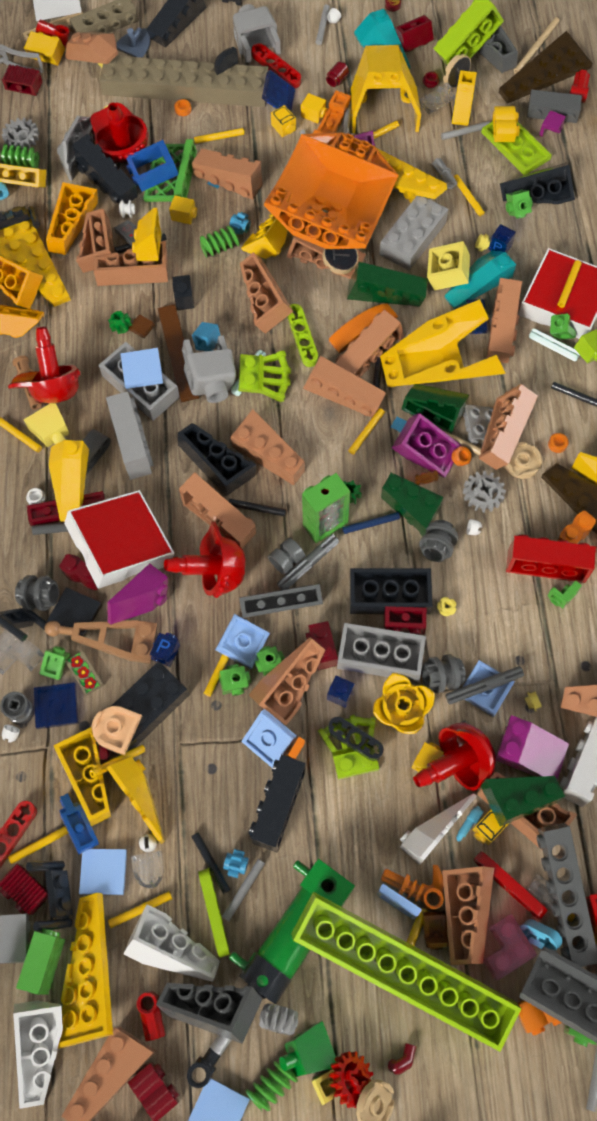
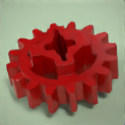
M349 1051L335 1057L336 1063L331 1064L334 1072L330 1073L329 1077L333 1078L334 1082L330 1084V1087H335L334 1097H341V1105L346 1104L347 1108H357L360 1094L364 1087L371 1082L370 1077L374 1074L368 1071L370 1064L369 1062L364 1063L363 1055L358 1056L356 1051Z

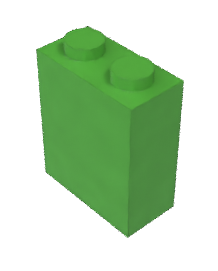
M44 928L42 932L34 931L16 989L37 995L49 994L66 940L60 938L61 933Z

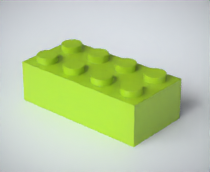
M474 0L471 6L461 14L457 22L449 28L448 32L437 42L433 49L446 65L458 54H465L471 59L504 20L491 1Z

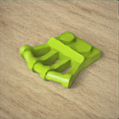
M279 351L268 356L240 354L238 391L260 393L276 401L284 402L285 393L291 385V380L289 379L291 368L288 366L285 358V351ZM279 360L281 367L265 366L264 364ZM264 373L280 374L282 379L264 378ZM263 385L280 386L278 392H275Z
M351 715L345 719L356 727L357 725L369 727L368 735L374 736L376 717L363 718ZM339 723L338 725L333 724L334 731L341 730L342 732H344L341 728V723ZM328 726L317 730L319 736L332 753L338 780L379 770L378 761H371L342 742H340L342 749L337 750L328 738L330 735ZM354 733L355 743H361L360 735ZM367 743L364 744L362 748H360V749L364 750V748H365V746H366L367 748L370 749V754H371V755H373V754L375 753L374 747L371 748L370 746L367 745Z

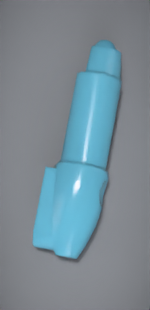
M476 806L467 816L456 836L458 842L463 837H466L473 824L477 823L484 813L481 807Z

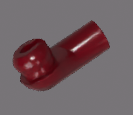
M405 1043L403 1056L397 1060L391 1059L388 1062V1070L395 1075H401L409 1070L413 1065L417 1046Z

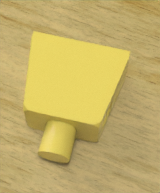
M48 404L24 419L29 431L46 447L66 440L65 437L69 434L56 404Z

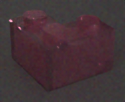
M512 914L505 916L489 927L501 948L484 958V963L495 980H500L537 956Z

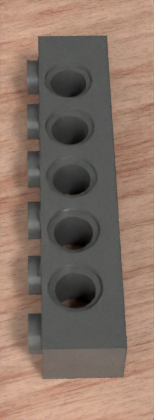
M560 823L538 828L537 843L544 855L541 858V862L549 880H546L548 892L553 897L551 909L553 915L557 916L558 925H556V931L560 934L563 943L561 955L570 961L576 962L580 967L597 964V948L570 826ZM560 845V852L557 855H553L552 849L554 846ZM563 867H564V868H565V874H564V876L558 878V877H557V872H558V870H559L560 868H563ZM566 890H570L569 898L562 900V894ZM575 913L574 920L567 922L568 915ZM580 936L579 942L576 945H572L573 938Z

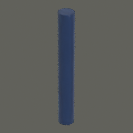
M398 512L344 526L342 530L344 534L399 520L400 515Z

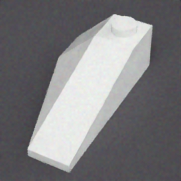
M473 793L419 825L412 833L408 830L400 839L403 842L400 848L420 865L477 796Z
M146 905L123 954L145 965L213 982L220 960L203 945L192 941L187 936L188 932L183 928L180 930L171 922L172 918L166 913Z
M43 1001L14 1004L19 1108L44 1105L59 1040L63 1031L61 1004Z

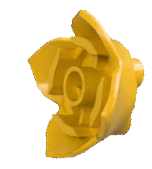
M392 673L383 685L382 696L374 702L373 714L381 723L392 726L401 733L415 734L423 727L424 717L433 707L435 693L426 686L412 685L410 680L404 675ZM400 702L408 705L406 710L398 708Z

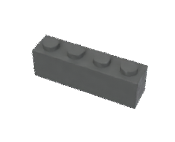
M320 584L239 597L242 618L323 604Z

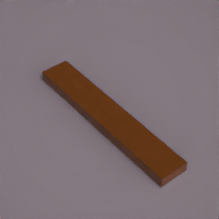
M175 304L157 308L181 403L199 399V395L195 396L191 393L183 370L185 365L182 353L184 337Z

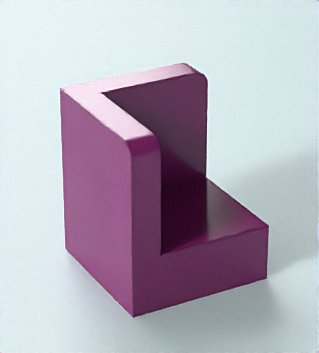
M550 110L542 123L539 136L543 137L547 129L560 133L566 116Z

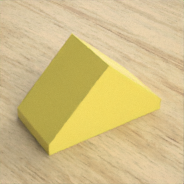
M329 1069L312 1079L313 1086L322 1105L335 1098L334 1093L336 1089L335 1087H330V1084L334 1081L333 1078L329 1077V1074L334 1072L333 1069Z

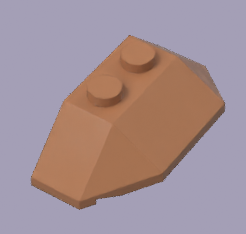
M77 32L67 42L65 57L68 60L109 64L118 55L115 36L113 33Z

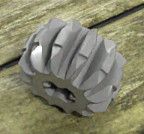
M267 1003L263 1006L260 1013L259 1025L265 1030L290 1036L295 1033L299 1014L293 1009Z

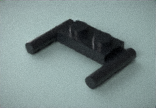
M17 206L6 212L0 211V229L28 221L29 219L32 220L34 228H39L40 222L35 207L29 206L26 210L25 206Z
M19 608L0 612L1 627L8 630L22 642L26 640L28 635L20 630V628L30 627L35 623L45 630L47 622L32 610Z
M38 861L26 864L27 871H46L45 877L50 917L52 919L34 922V931H42L43 928L52 930L70 928L72 926V920L69 916L73 915L68 872L63 870L65 867L64 861Z

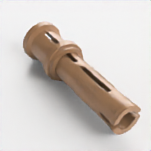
M18 356L13 359L12 363L17 369V375L33 372L29 367L27 356ZM24 388L30 408L32 410L40 409L42 403L36 402L30 395L28 388Z

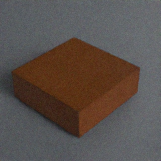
M139 314L132 322V326H129V330L145 339L155 325L153 321Z

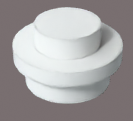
M32 488L28 491L26 500L29 505L43 503L46 500V495L43 490Z

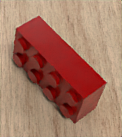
M514 535L508 549L506 572L586 583L595 569L596 546H590L588 543H570L567 540L552 541L545 537L537 539L530 538L527 535Z

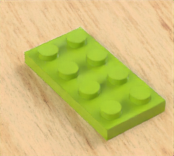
M493 121L482 127L481 133L523 175H527L551 160L552 155L519 122L517 126L520 127L519 136H516L515 142H494Z

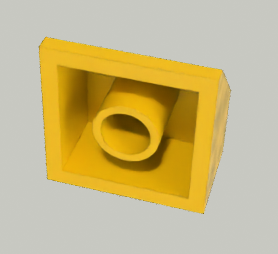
M153 208L138 221L137 229H134L135 242H132V252L136 253L137 261H159L162 234L157 208Z

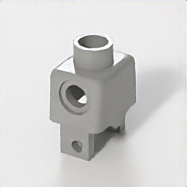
M251 4L242 6L238 13L233 15L234 37L239 53L244 55L246 62H251L252 46L257 43H261L267 48L273 47L276 55L281 54L277 24L268 7L256 8Z
M224 335L218 336L217 350L193 353L190 340H184L182 353L185 360L183 370L191 393L195 396L206 395V399L210 403H218L225 400L236 378L232 350L227 349Z

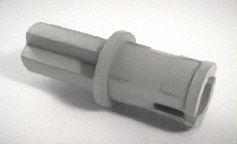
M436 158L432 165L438 172V177L447 183L448 189H453L457 185V181L452 176L451 169L446 167L441 158Z

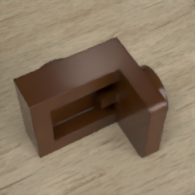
M445 911L423 912L426 947L434 950L449 947Z

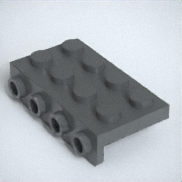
M543 947L519 997L597 1043V974L585 970L576 962L559 955L555 950Z

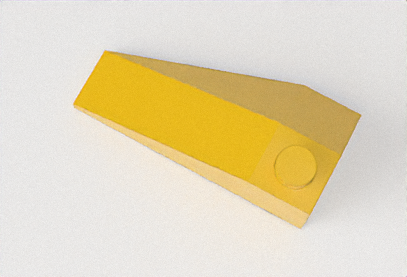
M270 213V218L258 226L260 230L256 234L252 233L241 249L251 254L254 252L257 256L264 259L271 256L276 257L281 252L288 230Z
M63 440L51 446L49 470L61 522H65L69 510L82 507L89 456V448L84 441Z
M131 756L108 766V771L119 787L129 797L130 802L138 813L141 814L142 819L157 840L163 844L165 840L147 777L143 773L146 770L139 759L135 761Z

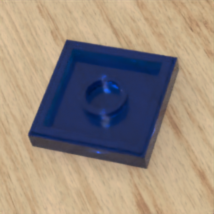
M269 70L266 73L262 99L275 109L285 105L291 112L295 88Z
M75 682L34 688L36 729L78 724Z

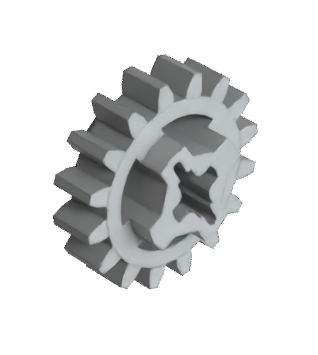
M17 118L15 122L10 120L11 124L6 123V128H2V138L9 148L10 145H14L16 150V147L19 145L22 150L24 146L30 149V145H36L35 141H39L38 135L40 134L36 123H32L31 119L26 121V118L22 120Z
M483 471L482 475L476 472L475 477L470 475L468 481H465L463 494L466 495L464 501L469 500L468 506L474 505L475 511L482 508V513H485L486 508H488L492 512L494 506L499 508L500 502L503 503L506 490L503 489L504 483H499L500 477L494 478L493 472L490 475H487L486 471ZM497 493V496L492 499L493 495Z

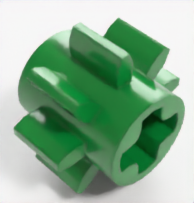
M116 311L111 315L108 322L112 332L117 331L118 334H123L129 330V326H132L128 313L123 314L122 311Z
M354 480L351 482L343 481L350 490V503L356 504V498H361L362 493L359 492L361 485H356Z

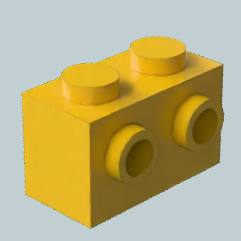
M31 31L24 50L29 53H38L42 62L58 66L65 47L56 36L51 37L41 32Z

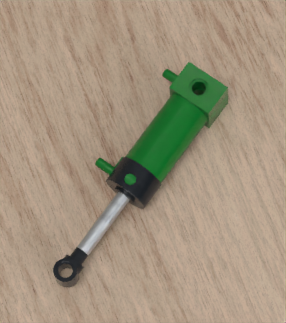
M320 859L315 862L311 869L299 860L294 863L293 868L305 876L300 884V890L250 960L246 961L236 952H232L229 960L242 969L239 977L248 983L247 986L253 987L263 999L267 998L275 1005L311 951L293 941L291 933L312 893L315 892L343 907L355 888L354 884ZM323 883H331L334 889L329 893L324 892L321 888ZM218 1035L205 1055H200L196 1062L189 1067L187 1080L192 1087L202 1088L210 1082L213 1073L217 1069L215 1064L232 1040ZM198 1067L204 1069L206 1073L205 1080L202 1082L194 1078V1071Z

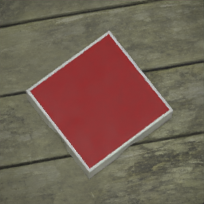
M548 248L521 303L518 315L539 324L550 326L552 315L569 314V325L576 330V338L580 339L582 335L591 331L597 318V266L579 260L582 264L565 307L561 308L558 306L559 299L573 264L579 259Z
M140 490L67 512L64 524L76 547L81 551L86 566L98 589L140 573L149 563L157 569L163 568L164 560L174 556V551Z

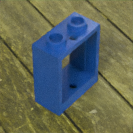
M163 140L126 158L129 163L126 167L130 175L134 174L131 178L136 186L139 185L142 192L179 174ZM163 156L165 164L141 175L138 174L137 168Z

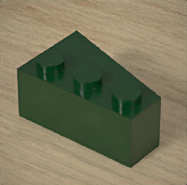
M414 384L405 396L401 410L413 416L420 413L438 428L452 434L461 420L469 394Z
M392 472L383 485L381 498L396 512L400 513L410 525H413L420 532L421 536L426 534L427 527L434 521L444 498Z
M555 776L486 779L481 785L482 791L500 827L552 806L565 797Z

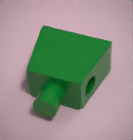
M323 1021L307 1027L287 1041L285 1048L288 1054L279 1058L282 1070L288 1071L293 1068L296 1077L332 1069L331 1064L336 1063V1056Z

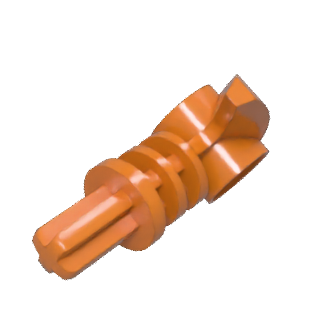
M433 865L432 884L429 886L424 883L421 886L418 885V880L416 879L414 882L410 881L409 874H406L404 878L389 869L384 870L381 881L398 889V894L403 895V893L408 894V899L412 896L415 898L414 902L422 901L423 906L431 911L438 909L443 904V877L438 865ZM429 893H433L438 897L437 905L432 906L427 902V895Z

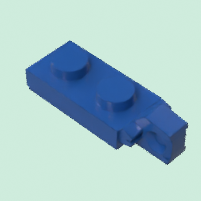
M68 793L61 796L60 803L63 809L59 810L60 817L78 855L99 845L81 804L79 805L78 802L73 804Z

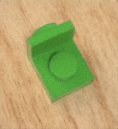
M560 314L551 316L550 334L556 339L576 338V330L569 325L570 315Z
M575 581L571 586L567 584L561 592L553 587L548 597L555 606H560L563 609L579 592L582 585Z
M57 646L46 650L39 674L56 680L61 679L66 659L70 658V653L65 652L64 648Z

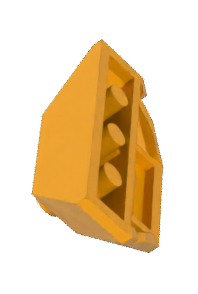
M0 305V335H11L14 338L22 337L41 320L44 312Z

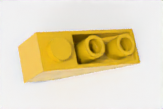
M460 70L452 124L464 126L469 124L477 72Z

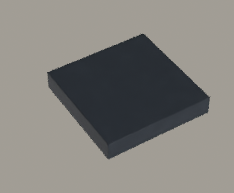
M66 587L50 614L47 623L49 621H57L61 626L74 627V623L93 622L102 603ZM80 630L79 635L85 637L88 630Z

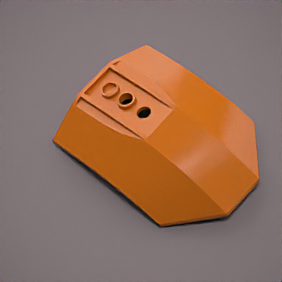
M343 132L301 134L284 171L264 202V206L292 235L322 248H366L390 197L398 174L377 148L366 140H359L353 135Z

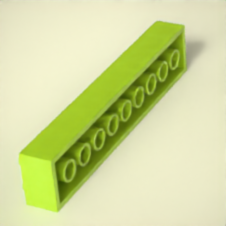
M315 892L312 893L291 933L293 941L501 1052L521 1011V1007L513 999Z

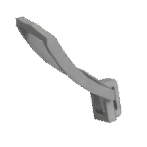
M2 44L0 45V56H3L0 58V64L18 65L8 60L7 52L20 57L37 58L40 68L34 69L39 70L40 73L44 72L38 53L21 52Z

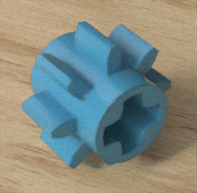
M238 212V214H233L231 217L230 226L233 227L236 234L240 235L243 232L247 233L249 231L251 220H248V214Z
M234 849L233 854L227 853L223 869L228 870V876L238 878L239 873L245 875L249 858L244 857V851Z

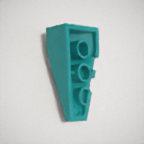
M383 8L369 13L354 31V35L360 45L364 48L365 46L399 45L410 69L411 66L386 10Z
M491 251L478 258L469 268L468 284L452 287L444 297L455 310L497 287L500 278H513L516 264L506 252Z

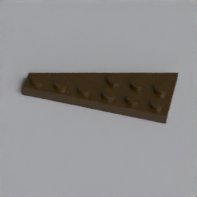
M565 31L499 88V94L508 104L530 95L531 89L541 90L575 76L576 72L580 70H589L593 63L570 34Z
M556 463L543 473L541 478L576 514L587 511L596 519L592 530L597 534V485Z

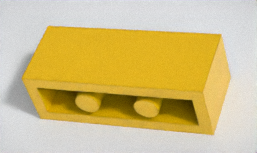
M0 163V182L45 187L46 170Z

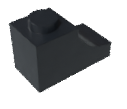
M190 275L172 277L177 311L193 309L194 300Z

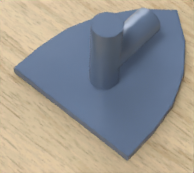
M138 27L135 31L129 28L127 30L128 34L124 35L116 43L117 49L133 57L142 58L150 45V36L146 30L147 28L141 29Z

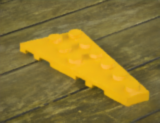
M377 148L397 172L398 178L393 188L399 189V192L406 193L410 191L415 192L416 196L436 199L447 190V183Z
M29 219L28 221H23L0 230V254L43 275L38 291L54 307L70 301L69 294L36 228L33 227L32 220Z
M97 892L79 898L74 925L77 929L75 941L71 942L70 951H73L71 963L67 964L61 996L63 1004V1031L57 1049L113 1035L102 893Z

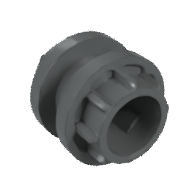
M435 520L427 527L426 534L422 536L419 546L422 554L428 560L443 562L444 559L452 556L459 536L453 524L445 520Z
M27 575L17 583L15 598L17 603L25 610L37 608L40 611H47L57 603L59 587L55 580H52L49 576L37 578L35 575Z
M452 654L443 655L441 661L438 657H430L421 669L424 685L435 693L444 692L446 686L451 691L457 690L460 685H463L466 678L462 660L454 657Z

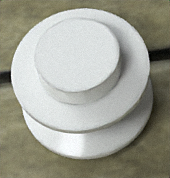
M123 200L119 203V213L122 218L126 214H129L130 218H132V214H135V204L131 203V200H129L128 204H125Z

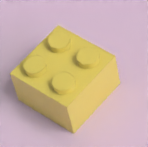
M464 241L429 249L427 278L434 291L469 283L470 254Z

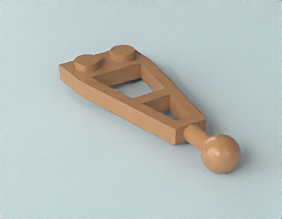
M139 620L120 621L111 625L108 621L74 623V627L61 626L57 621H49L45 625V633L50 637H55L59 634L71 635L72 641L129 661L151 664L157 623ZM136 628L131 653L105 644L107 629ZM80 630H100L98 641L80 636Z

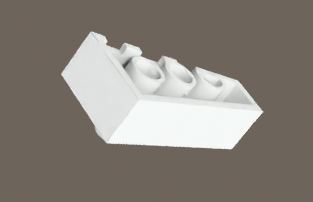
M597 717L592 722H587L583 731L586 733L584 740L580 739L575 748L578 753L568 763L567 769L570 771L567 777L563 776L559 783L565 795L564 798L580 807L592 801L594 797L592 792L597 786Z

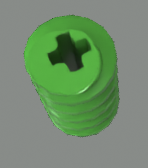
M7 144L3 145L1 151V162L3 164L38 168L40 156L38 152L35 153L33 147H30L28 152L26 146L22 150L21 146L18 145L15 150L14 145H10V148Z
M226 226L225 230L220 228L219 233L213 231V236L210 233H207L206 238L200 236V246L206 258L207 253L213 257L214 250L220 254L221 247L224 251H227L226 245L233 249V243L239 246L238 237L230 226Z
M277 1061L273 1062L275 1071L270 1068L266 1069L269 1075L268 1078L263 1075L259 1076L262 1082L261 1085L256 1082L252 1083L255 1089L254 1092L249 1089L245 1090L249 1098L261 1111L262 1108L266 1111L271 1110L269 1101L277 1104L276 1094L281 1097L285 1095L282 1087L289 1090L292 1088L289 1080L298 1082V1077H296L292 1069L283 1071L280 1063Z

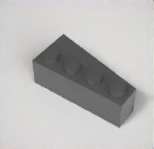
M500 25L478 52L503 73L517 66L518 51Z
M167 983L156 1005L168 1017L243 1044L263 998L251 986L236 988L235 986L225 985V987H214L213 985L195 986L194 984Z

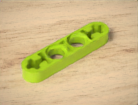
M291 304L290 306L297 313L298 319L295 320L294 313L287 316L301 361L306 367H313L318 361V352L306 317L299 304ZM303 325L305 328L302 331H297L295 327ZM302 340H308L310 344L307 346H303L300 344V342ZM308 351L311 358H313L312 360H309V358H307Z
M203 869L198 871L218 956L222 958L231 955L210 869Z

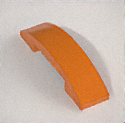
M335 91L318 129H315L312 134L336 133L348 108L351 95Z
M387 303L372 307L339 328L329 338V342L338 353H341L348 348L353 340L360 336L361 331L365 327L370 326L378 313L381 314L383 310H386L394 318H398V315Z

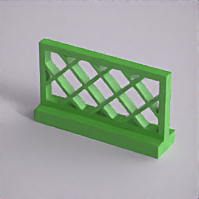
M186 139L185 144H165L170 155L174 157V164L180 163V166L177 167L179 174L172 183L167 180L145 190L143 198L145 202H172L174 195L187 198L193 173L192 162L197 155L193 139ZM178 150H183L178 156L174 154ZM163 156L152 161L150 170L156 168L160 163H166ZM166 182L168 186L161 190L159 187ZM155 189L158 191L156 195L150 196V193ZM171 189L174 190L173 195H166Z

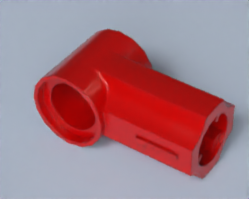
M41 19L38 21L36 33L41 32L47 36H56L61 40L63 46L67 47L69 39L68 27L64 25L55 26Z
M587 70L576 72L570 94L582 95L581 103L586 102L589 90L590 74H588Z
M153 991L141 994L137 1000V1008L140 1012L146 1042L166 1036L161 1010L156 1005L159 996ZM145 996H150L153 999L154 1006L152 1009L144 1007L143 999Z

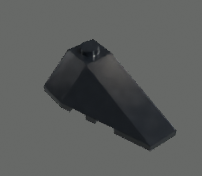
M568 163L548 167L499 183L503 201H507L506 194L519 190L529 191L533 203L562 204L575 200Z

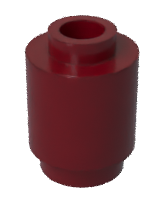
M336 62L327 73L326 82L331 87L339 86L349 74L348 66L344 62Z

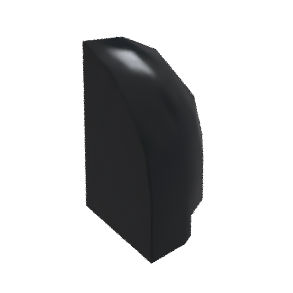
M235 47L225 49L216 57L214 62L216 75L238 63V51Z

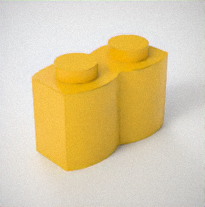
M494 106L492 116L494 142H515L516 136H519L520 127L517 126L519 113L516 112L515 106Z

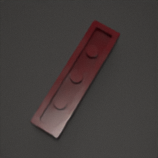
M104 492L84 494L82 507L105 500ZM56 500L27 505L30 526L60 521Z

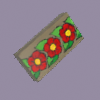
M84 651L66 660V664L85 696L104 686Z

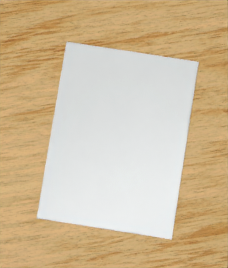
M33 0L36 21L81 13L79 0Z

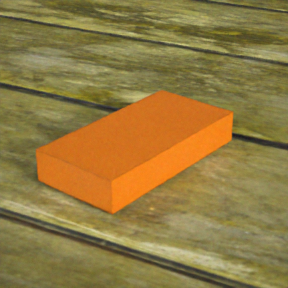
M301 737L296 738L284 756L296 759L305 744V740Z

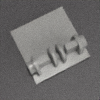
M466 404L463 417L467 427L466 431L469 432V442L475 445L479 443V439H485L494 408Z

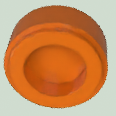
M181 99L175 103L174 107L177 115L187 116L191 113V103L188 100Z
M561 433L553 434L548 442L550 450L555 453L564 452L568 446V438Z
M461 446L452 452V460L457 466L467 465L472 459V454L467 447Z

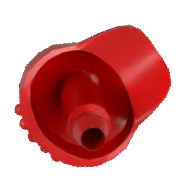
M112 102L108 107L91 115L90 121L95 133V144H98L103 149L102 152L106 158L110 157L114 163H127L126 158L129 155H133L135 152L146 148L149 133L145 122L133 115L122 103Z
M37 327V346H35L40 371L26 372L15 376L8 385V389L28 388L30 395L36 402L56 404L73 398L78 390L80 371L75 365H58L55 345L51 343V336L47 327Z
M211 521V526L200 543V555H182L181 558L174 557L164 560L165 571L181 572L183 575H202L204 592L215 598L235 590L243 582L246 568L243 549L235 541L222 537L215 521ZM214 575H217V577H218V581H217V582H216V580H215V576H214Z
M465 722L450 724L439 732L438 740L440 750L444 752L443 756L428 763L427 768H423L413 777V781L417 787L431 785L433 782L439 783L454 775L456 780L467 790H477L481 788L486 779H490L493 775L496 764L495 751L488 737L475 726Z

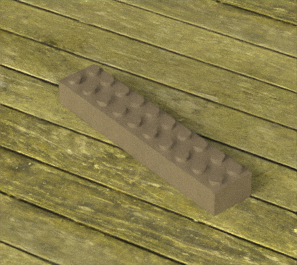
M116 56L109 64H103L99 81L102 93L106 96L174 101L186 99L189 102L265 107L269 75L268 67L235 64L219 75H216L214 63Z

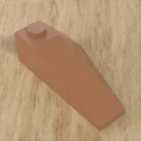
M308 638L265 675L249 696L275 718L287 725L300 709L302 704L301 698L310 686L308 682L311 675L316 672L325 649L312 638Z

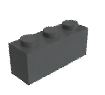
M531 89L527 117L545 119L551 110L566 116L564 122L577 123L581 110L582 95Z

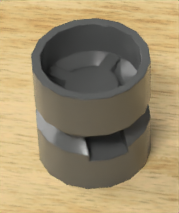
M287 538L280 544V549L276 548L268 555L271 564L283 575L293 568V563L298 564L305 557L302 548L291 538Z
M10 692L1 700V712L15 724H26L34 716L33 704L20 692Z

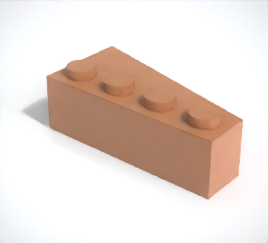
M294 236L287 254L288 258L292 259L294 256L300 258L302 263L307 264L311 262L316 264L317 268H329L323 262L324 248ZM357 249L358 262H362L366 254ZM355 268L347 274L337 275L351 279Z
M161 241L159 261H137L136 253H133L132 249H128L122 254L115 252L94 257V275L97 286L168 282L166 241Z
M252 409L232 434V448L294 486L305 472V461Z
M495 772L490 779L507 777ZM481 788L477 795L488 803ZM554 804L510 823L538 846L536 838L539 835L538 828L560 823L570 825L577 814L572 811L568 812L561 808L560 805Z
M120 1026L114 1027L113 1035L108 1036L61 1117L67 1121H92L157 1051Z

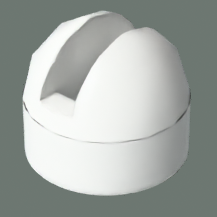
M331 8L327 19L330 23H337L341 18V13L337 9Z
M470 519L467 525V534H480L481 531L478 529L479 527L482 528V524L477 520Z
M4 725L1 736L4 741L9 739V743L14 742L19 736L20 729L13 725Z
M145 834L139 840V847L144 852H152L157 846V840L151 834ZM146 837H149V848H145Z

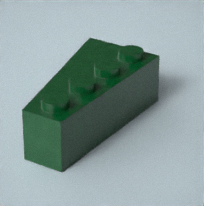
M358 262L349 281L347 300L420 307L426 298L428 279Z

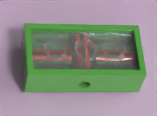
M337 473L324 477L319 484L309 486L302 493L303 527L316 544L348 524L350 490Z

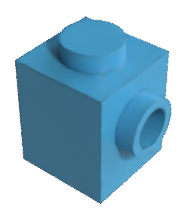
M202 322L192 334L196 350L206 352L215 349L218 336H221L218 324Z

